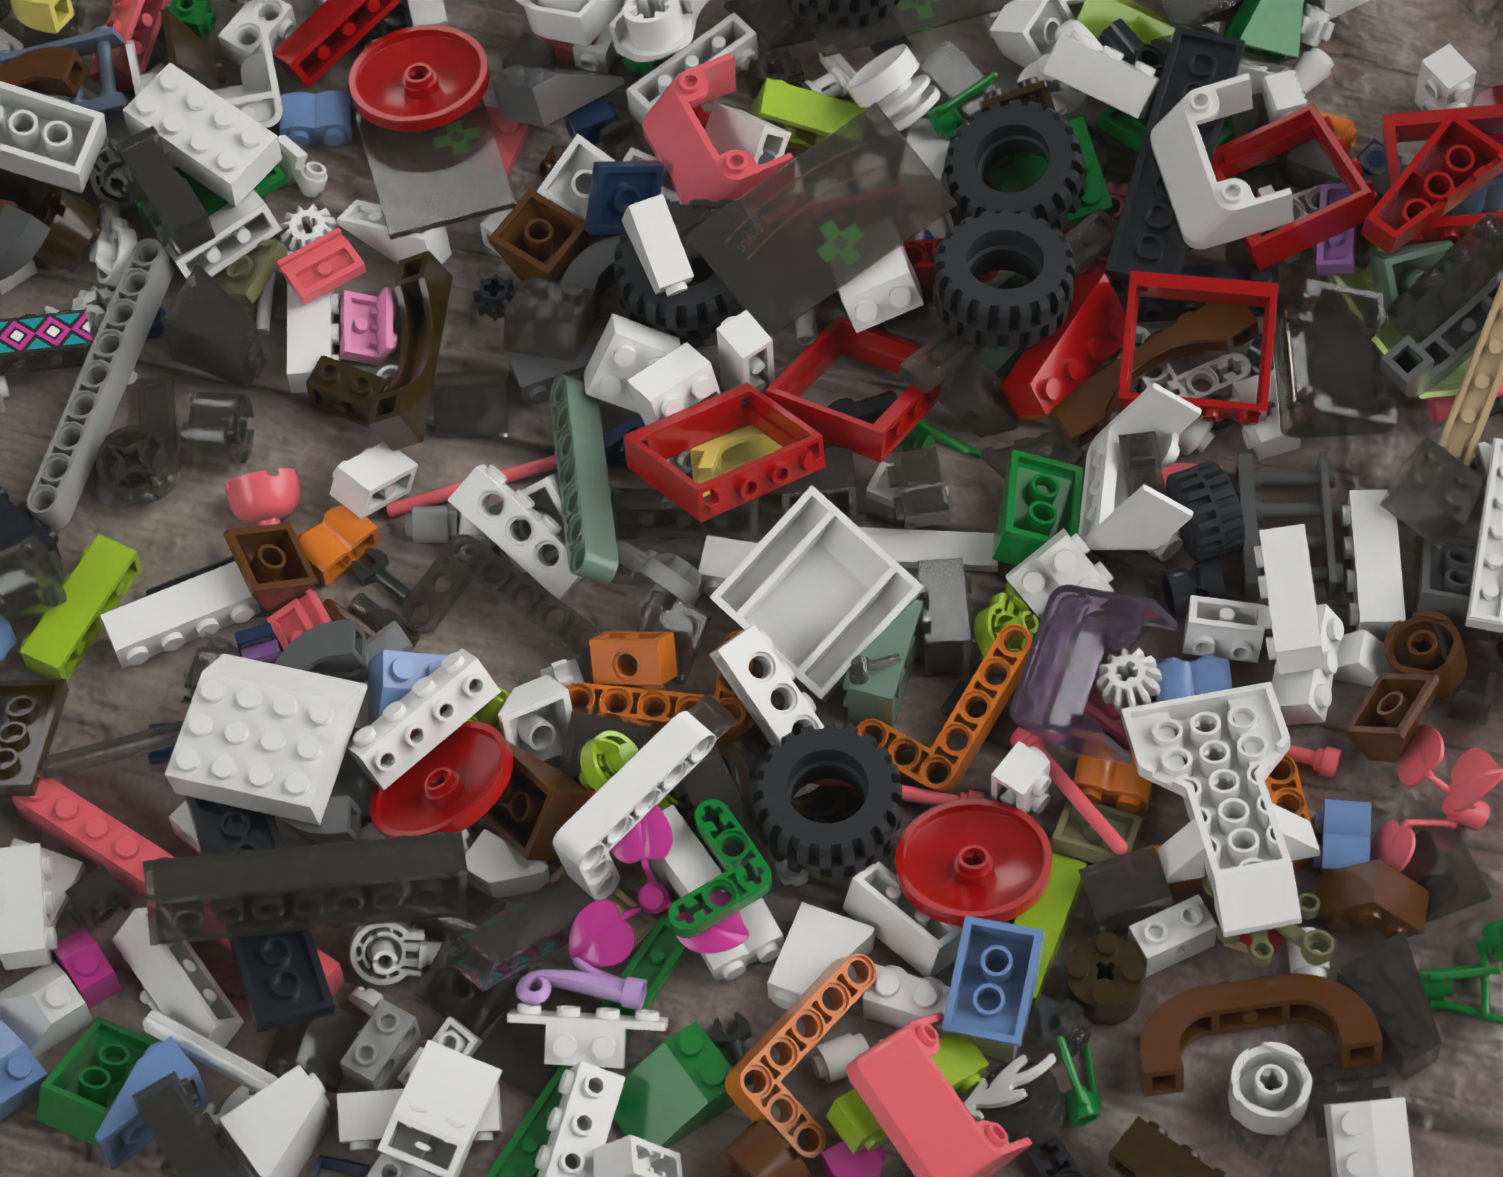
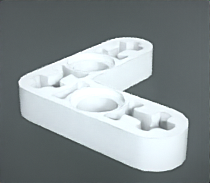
M1136 326L1135 343L1144 344L1145 339L1151 335L1146 328ZM1123 346L1119 349V353L1123 352ZM1230 353L1180 375H1176L1167 362L1159 366L1162 370V374L1159 377L1149 378L1143 376L1141 378V389L1144 391L1154 382L1161 387L1165 386L1166 390L1179 397L1216 400L1232 393L1234 382L1250 377L1251 364L1246 356L1240 353ZM1232 367L1235 371L1241 369L1240 375L1236 376L1234 372L1227 373L1228 368ZM1198 379H1205L1211 383L1212 387L1208 391L1200 392L1192 387V383Z

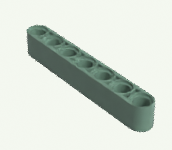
M560 374L551 386L549 401L569 570L573 575L608 584L614 578L618 568V551L599 399L586 395L584 381Z

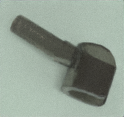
M899 653L870 660L864 655L856 656L853 658L849 668L850 682L854 685L868 683L872 679L871 670L901 662Z

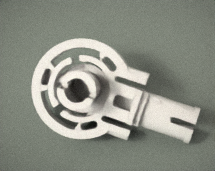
M104 202L97 209L102 230L96 242L90 247L89 260L96 263L97 279L101 284L117 287L130 254L137 244V234L134 229L129 228L126 219L120 218V208L116 203Z
M376 916L367 919L356 928L350 940L349 951L353 968L361 978L376 985H390L402 980L406 975L421 976V969L426 967V965L461 966V963L458 962L461 961L460 957H462V942H430L424 939V929H411L395 917ZM365 951L367 952L368 957L373 961V972L368 970L371 967L370 960L367 959ZM361 959L366 968L359 962Z

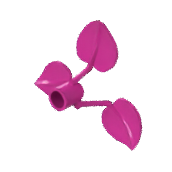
M657 805L650 808V811L610 850L617 859L625 863H635L641 860L648 884L644 885L638 893L639 905L625 911L621 915L615 904L608 900L595 901L584 907L575 918L569 935L568 947L572 962L573 958L579 957L593 966L607 967L621 963L629 957L635 944L634 930L625 920L643 911L656 915L662 914L670 909L673 904L670 890L665 885L656 883V878L648 862V859L660 860L665 858L669 854L673 842L670 823ZM718 890L711 894L709 900L715 906H724L730 902L731 898L726 893ZM700 901L699 909L701 910L703 908L704 914L708 915L703 906V901ZM738 911L695 937H677L688 949L698 953L711 954L737 947L749 938V932ZM685 912L680 914L683 916L680 921L685 920L688 924L694 922L693 915L688 916Z

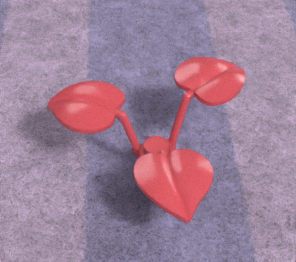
M1421 725L1407 744L1405 752L1399 757L1398 777L1404 785L1410 787L1418 786L1426 777L1430 782L1445 791L1448 795L1443 801L1442 810L1446 814L1447 819H1406L1402 824L1393 819L1388 820L1380 827L1371 842L1370 861L1380 859L1401 873L1415 850L1416 837L1414 831L1410 829L1414 826L1448 827L1455 830L1457 825L1460 824L1474 831L1481 829L1489 818L1490 808L1488 803L1480 799L1503 779V768L1486 751L1476 747L1464 752L1454 764L1451 771L1452 783L1447 785L1432 772L1444 757L1445 747L1443 738L1435 728L1429 725Z

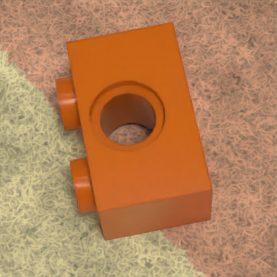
M604 631L589 639L593 684L621 687L642 685V689L658 690L664 688L666 682L678 676L674 632ZM630 655L637 661V668L631 663Z

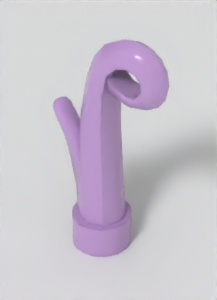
M575 957L573 958V964L580 971L562 969L535 970L520 978L515 991L517 997L529 1005L544 1002L551 993V987L621 1003V1006L624 1008L641 1010L646 997L647 980L628 976L626 979L596 969L581 958ZM536 986L541 988L538 991H530L531 988Z

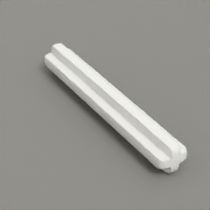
M150 1011L143 1020L144 1031L163 1042L172 1036L185 1054L255 1093H258L278 1079L273 1074L158 1011Z

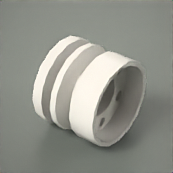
M905 44L897 45L875 57L854 74L845 87L860 108L875 104L868 112L866 118L872 124L877 123L875 130L882 138L891 136L914 124L934 106L941 95L936 86H928L931 80L928 75L921 74L912 77L919 67V62Z

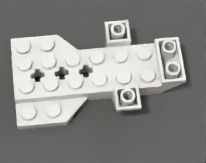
M1271 681L1122 708L1121 720L1138 775L1181 795L1190 819L1186 826L1157 849L1166 884L1205 877L1206 869L1214 894L1215 911L1224 937L1302 923L1292 861L1320 856V849L1310 821L1273 804L1265 783L1266 778L1290 749L1291 739Z

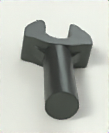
M372 548L365 549L367 559L375 564L369 569L363 568L356 561H352L354 575L360 585L366 586L370 583L378 582L403 604H407L413 598L414 593L386 571L389 562L387 554L383 551Z
M738 1012L734 1013L737 1028L735 1033L726 1034L723 1031L719 1018H715L711 1032L714 1045L717 1048L723 1047L729 1050L734 1066L746 1055L744 1043L752 1037L749 1021ZM748 1073L745 1075L744 1078L745 1086L754 1083L752 1077Z

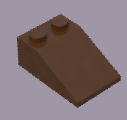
M506 741L513 753L512 774L502 795L481 818L526 860L560 861L553 847V839L558 830L587 802L590 794L569 775Z

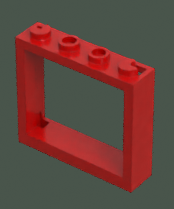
M1314 103L1216 149L1212 169L1217 182H1220L1315 138L1351 193L1350 196L1264 236L1257 233L1240 238L1239 240L1258 271L1364 223L1368 214L1375 207L1374 201L1379 199L1370 179L1364 181L1362 178L1364 173L1357 158H1349V150L1341 135L1335 137L1333 134L1335 129L1329 116L1322 117Z
M1503 104L1383 114L1382 135L1388 189L1400 176L1397 143L1428 140L1451 111L1486 135L1503 134ZM1503 212L1441 217L1405 245L1448 240L1452 241L1453 245L1460 241L1477 240L1478 242H1491L1497 238H1503Z
M1130 271L1118 408L1125 409L1141 394L1130 392L1139 297L1264 307L1256 403L1190 397L1181 398L1202 409L1199 419L1203 421L1218 422L1221 421V418L1236 419L1237 423L1243 425H1256L1259 421L1266 422L1279 283Z
M838 316L826 329H822L819 336L810 345L804 347L801 355L792 364H788L783 373L773 383L768 384L766 396L822 434L824 442L881 463L952 387L954 357L871 327L856 333L851 320ZM841 354L915 380L874 424L800 398Z
M747 382L623 435L627 467L699 522L708 520L826 467L823 435ZM744 398L743 405L741 406L740 399ZM749 423L783 447L700 485L666 460ZM710 490V494L703 497V493Z

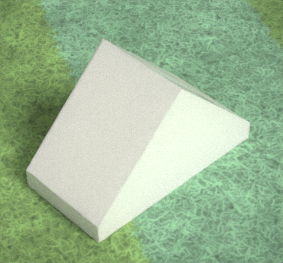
M1365 629L1344 634L1339 643L1337 654L1338 669L1334 673L1333 679L1372 687L1380 673H1391L1383 642Z

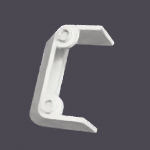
M263 16L258 17L264 52L252 54L243 61L240 69L243 85L211 91L265 128H268L279 122L282 117L283 108L266 18ZM134 40L126 42L125 46L135 96H137L159 73L140 74Z
M1249 73L1191 90L1151 131V147L1183 240L1189 247L1194 249H1207L1294 222L1293 200L1290 188L1254 198L1250 186L1241 179L1230 178L1217 182L1197 126L1253 109Z
M1153 382L1096 435L1089 446L1086 457L1078 535L1090 549L1155 550L1160 546H1165L1171 536L1193 517L1192 510L1159 493L1158 482L1159 472L1166 466H1171L1179 455V434L1201 415L1202 409Z

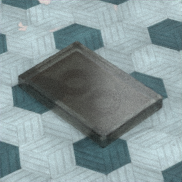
M536 965L532 971L543 968ZM536 986L531 988L530 991H538L541 988ZM551 987L549 997L540 1005L542 1011H557V1006L572 1005L579 1006L580 1013H596V1008L600 1007L602 1001L590 995ZM516 994L473 1058L503 1070L499 1078L500 1080L537 1100L560 1065L544 1064L546 1024L507 1022V1013L511 1009H517V1004L524 1003Z

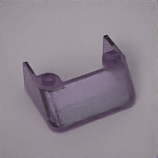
M1069 584L1056 588L1048 598L1010 706L1012 720L1023 730L1076 754L1130 765L1132 757L1108 735L1103 734V728L1100 723L1092 717L1083 715L1099 670V664H1101L1106 647L1118 650L1130 647L1137 640L1142 625L1176 630L1178 623L1154 599Z

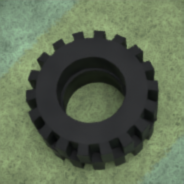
M1210 460L1167 476L1166 496L1193 511V517L1178 531L1180 532L1179 537L1183 540V548L1197 563L1207 561L1243 548L1245 543V523L1242 509L1229 477L1215 461Z

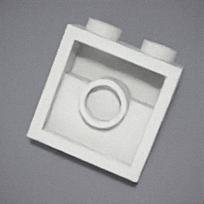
M1064 528L1005 575L1006 579L1053 635L1080 613H1088L1114 591L1109 584L1114 579L1110 572L1100 561L1094 565L1085 555L1090 551V548L1077 533L1070 537Z

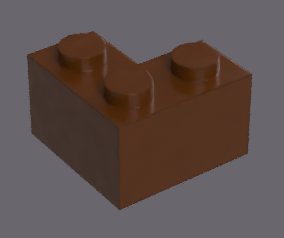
M1380 859L1318 875L1316 896L1320 900V908L1315 918L1328 925L1330 930L1345 933L1351 931L1352 928L1369 925L1381 932L1386 939L1392 941H1404L1407 937L1424 934L1429 891Z

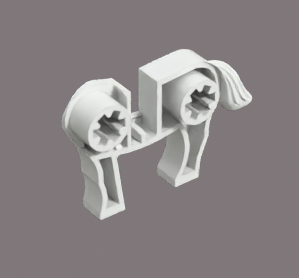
M710 0L515 1L524 6L530 28L539 37L589 46L609 25L616 53L635 62H650L677 53L692 41L697 18L703 7Z

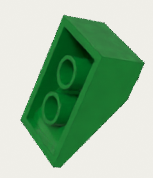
M1012 449L995 528L993 560L1019 565L1063 528L1070 537L1075 533L1078 534L1083 467Z
M98 1016L41 1084L36 1120L99 1147L95 1138L98 1129L137 1061L143 1057L145 1051L151 1045L158 1041Z
M697 1021L664 1041L625 1077L613 1121L625 1137L632 1135L668 1149L736 1104L729 1097L725 1088L726 1076L732 1068Z

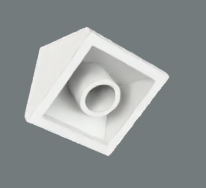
M577 134L536 192L586 221L594 162L615 160Z

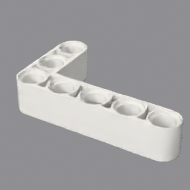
M682 711L673 717L558 830L553 839V847L567 875L595 901L604 900L610 896L620 881V875L611 859L609 851L650 811V808L657 805L703 760L715 745L716 736L687 711Z

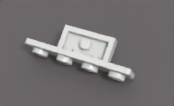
M527 1003L517 1004V1009H511L507 1013V1022L546 1024L544 1064L574 1066L582 1061L596 1067L624 1068L627 1029L665 1031L668 1027V1018L659 1017V1011L636 1010L635 1016L620 1015V1009L609 1007L596 1008V1013H580L579 1006L560 1005L557 1006V1011H542L540 1004L529 1005Z

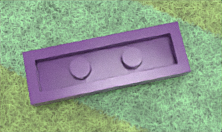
M1344 183L1321 184L1319 210L1351 195ZM1357 226L1317 244V275L1354 273Z

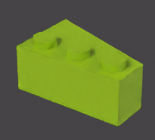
M766 78L748 113L790 132L791 135L786 148L807 150V156L834 158L860 146L867 108H860L849 100H839L823 95L815 90H806L789 85L782 80ZM857 149L837 159L851 161Z

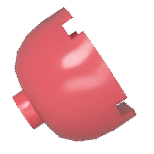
M290 468L277 469L279 476H275L274 474H267L266 470L244 474L229 480V484H225L224 487L231 511L239 520L246 524L263 526L281 523L280 520L291 516L298 506L300 484L297 471Z

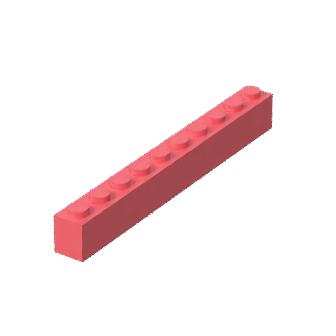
M43 772L35 796H11L20 817L156 905H163L168 913L233 954L210 879ZM317 949L333 998L345 982L340 963Z

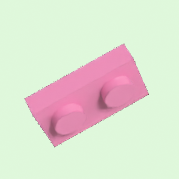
M384 287L378 297L344 290L339 297L340 359L381 366L388 355L394 353L397 345V333L393 332V322L397 313V304L393 302V289Z

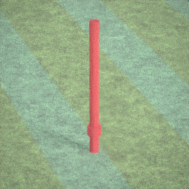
M553 451L554 455L500 470L507 478L504 483L508 484L556 470L555 451ZM462 482L391 502L385 506L388 517L392 518L412 512L413 506H433L446 502Z

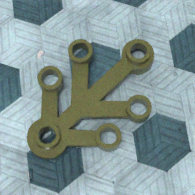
M1205 872L1202 886L1205 892L1214 898L1207 872ZM1306 892L1300 894L1298 899L1302 919L1310 920L1315 918L1320 908L1319 898L1313 893ZM1302 904H1309L1313 908H1306ZM1219 923L1217 929L1218 939L1225 944L1238 942L1240 935L1224 937ZM1295 924L1273 928L1301 948V954L1307 963L1319 966L1331 959L1335 941L1328 932L1320 929L1305 932ZM1267 930L1251 932L1252 944L1248 953L1249 961L1255 966L1265 967L1271 963L1274 947L1268 941ZM1255 951H1263L1267 955L1262 956L1257 954Z

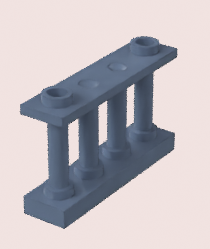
M100 26L92 29L90 33L16 51H0V67L22 53L44 47L75 49L80 57L97 53L102 93L98 98L84 100L81 85L77 97H69L68 102L104 113L106 124L125 119L123 109L131 102L122 92L116 91L111 49L125 46L126 40L113 27Z

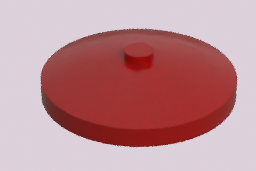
M419 25L391 32L366 47L351 67L349 89L357 111L374 125L395 131H422L453 122L474 108L487 90L490 70L483 47L469 34L448 26Z
M464 722L385 790L375 784L369 804L370 816L374 825L386 840L402 847L427 846L444 841L462 832L489 811L505 790L513 769V753L510 746L495 727L483 722Z
M989 799L954 800L927 810L913 820L905 829L896 848V877L900 889L907 900L920 912L937 921L963 927L966 915L1006 922L1028 911L1040 900L1047 890L1052 875V849L1042 827L1022 810L1012 805Z

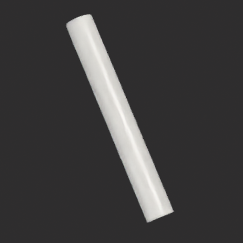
M276 272L273 273L258 298L255 330L259 336L269 335Z

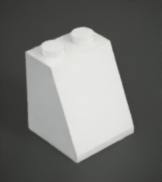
M891 217L859 230L864 237L851 246L861 259L848 267L839 255L829 261L841 300L856 333L924 305L919 280ZM842 238L838 239L841 242L839 243L840 251L848 248L846 244L848 242L847 238H843L845 243H842Z
M297 1065L219 1119L230 1149L251 1177H298L331 1125L327 1112L331 1105L324 1095L326 1090L323 1084L313 1072L307 1075L300 1065Z

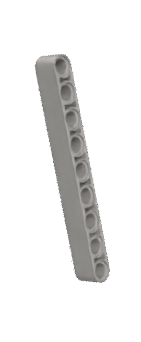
M143 239L133 248L28 494L27 507L42 526L46 525L52 531L65 527L73 515L174 274V262L157 239Z

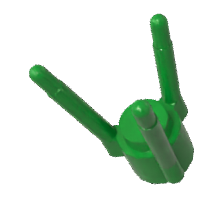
M992 72L946 103L927 111L938 137L943 134H947L949 140L958 137L956 133L959 129L957 124L963 122L957 107L993 84V80L998 77L997 72Z
M923 418L903 439L905 443L901 448L913 458L929 480L941 484L939 479L917 450L922 449L926 451L933 445L935 440H938L963 454L969 453L977 458L983 456L981 451L937 429Z
M1497 920L1487 924L1482 929L1484 940L1476 943L1480 954V967H1489V955L1494 956V959L1497 961H1503V920ZM1489 975L1480 977L1481 1010L1483 1016L1489 1015Z
M1480 963L1442 969H1419L1420 1001H1430V1009H1444L1503 1024V1016L1489 1012L1488 1016H1483L1480 1009L1444 1000L1445 997H1452V980L1500 974L1502 968L1500 966L1480 967Z
M1087 1034L1082 1036L1089 1089L1087 1091L1086 1086H1081L1064 1037L1059 1036L1057 1043L1072 1089L1064 1093L1065 1101L1062 1102L1042 1074L1036 1080L1056 1107L1061 1121L1069 1120L1072 1127H1079L1097 1120L1101 1116L1099 1110L1103 1108L1097 1090L1090 1037Z

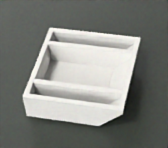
M811 485L709 598L743 629L755 625L758 630L763 629L772 640L774 647L771 650L778 660L785 661L792 669L794 675L817 697L826 702L844 682L847 669L855 668L858 655L918 597L924 586Z
M223 653L201 673L165 772V777L176 794L320 825L368 686L365 683Z

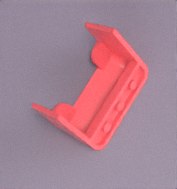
M732 52L678 74L648 111L642 122L643 135L657 160L665 165L664 172L682 204L696 201L701 202V206L705 208L708 205H712L721 209L722 216L726 213L735 216L761 205L795 181L794 157L791 152L759 166L751 154L744 150H731L719 155L692 109L736 91L735 59ZM795 183L783 192H781L775 198H778L782 195L794 191Z
M942 1012L911 1021L861 1053L847 1065L846 1072L850 1082L915 1177H992L1033 1144L1029 1137L1009 1143L1007 1133L999 1124L991 1123L987 1120L976 1122L932 1059L939 1051V1036L934 1028L944 1020Z

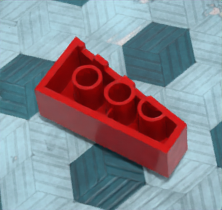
M1451 111L1368 214L1360 235L1387 254H1393L1503 171V146Z
M1105 273L1075 275L1072 307L1068 311V318L1059 328L1056 327V332L1048 338L1040 337L1039 343L1032 345L1030 350H1024L1001 384L1016 416L1048 414L1123 346L1126 314Z

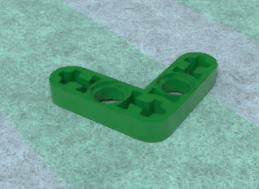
M708 799L698 805L695 810V823L699 834L726 872L686 894L671 905L668 914L671 930L682 938H692L764 897L772 887V874L769 865L728 806L717 799ZM711 813L714 817L719 816L720 826L723 830L721 834L718 835V829L713 822H706L707 814ZM730 841L741 842L745 847L743 852L735 857L726 855L722 848ZM746 863L749 864V869L756 877L761 875V883L756 885L753 881L748 882L747 872L743 867ZM718 890H724L731 894L732 898L727 905L715 906L709 900L711 894ZM700 901H703V906L708 915L704 914L703 908L701 910L699 909ZM685 912L688 916L693 915L694 922L688 924L685 920L680 921V914Z

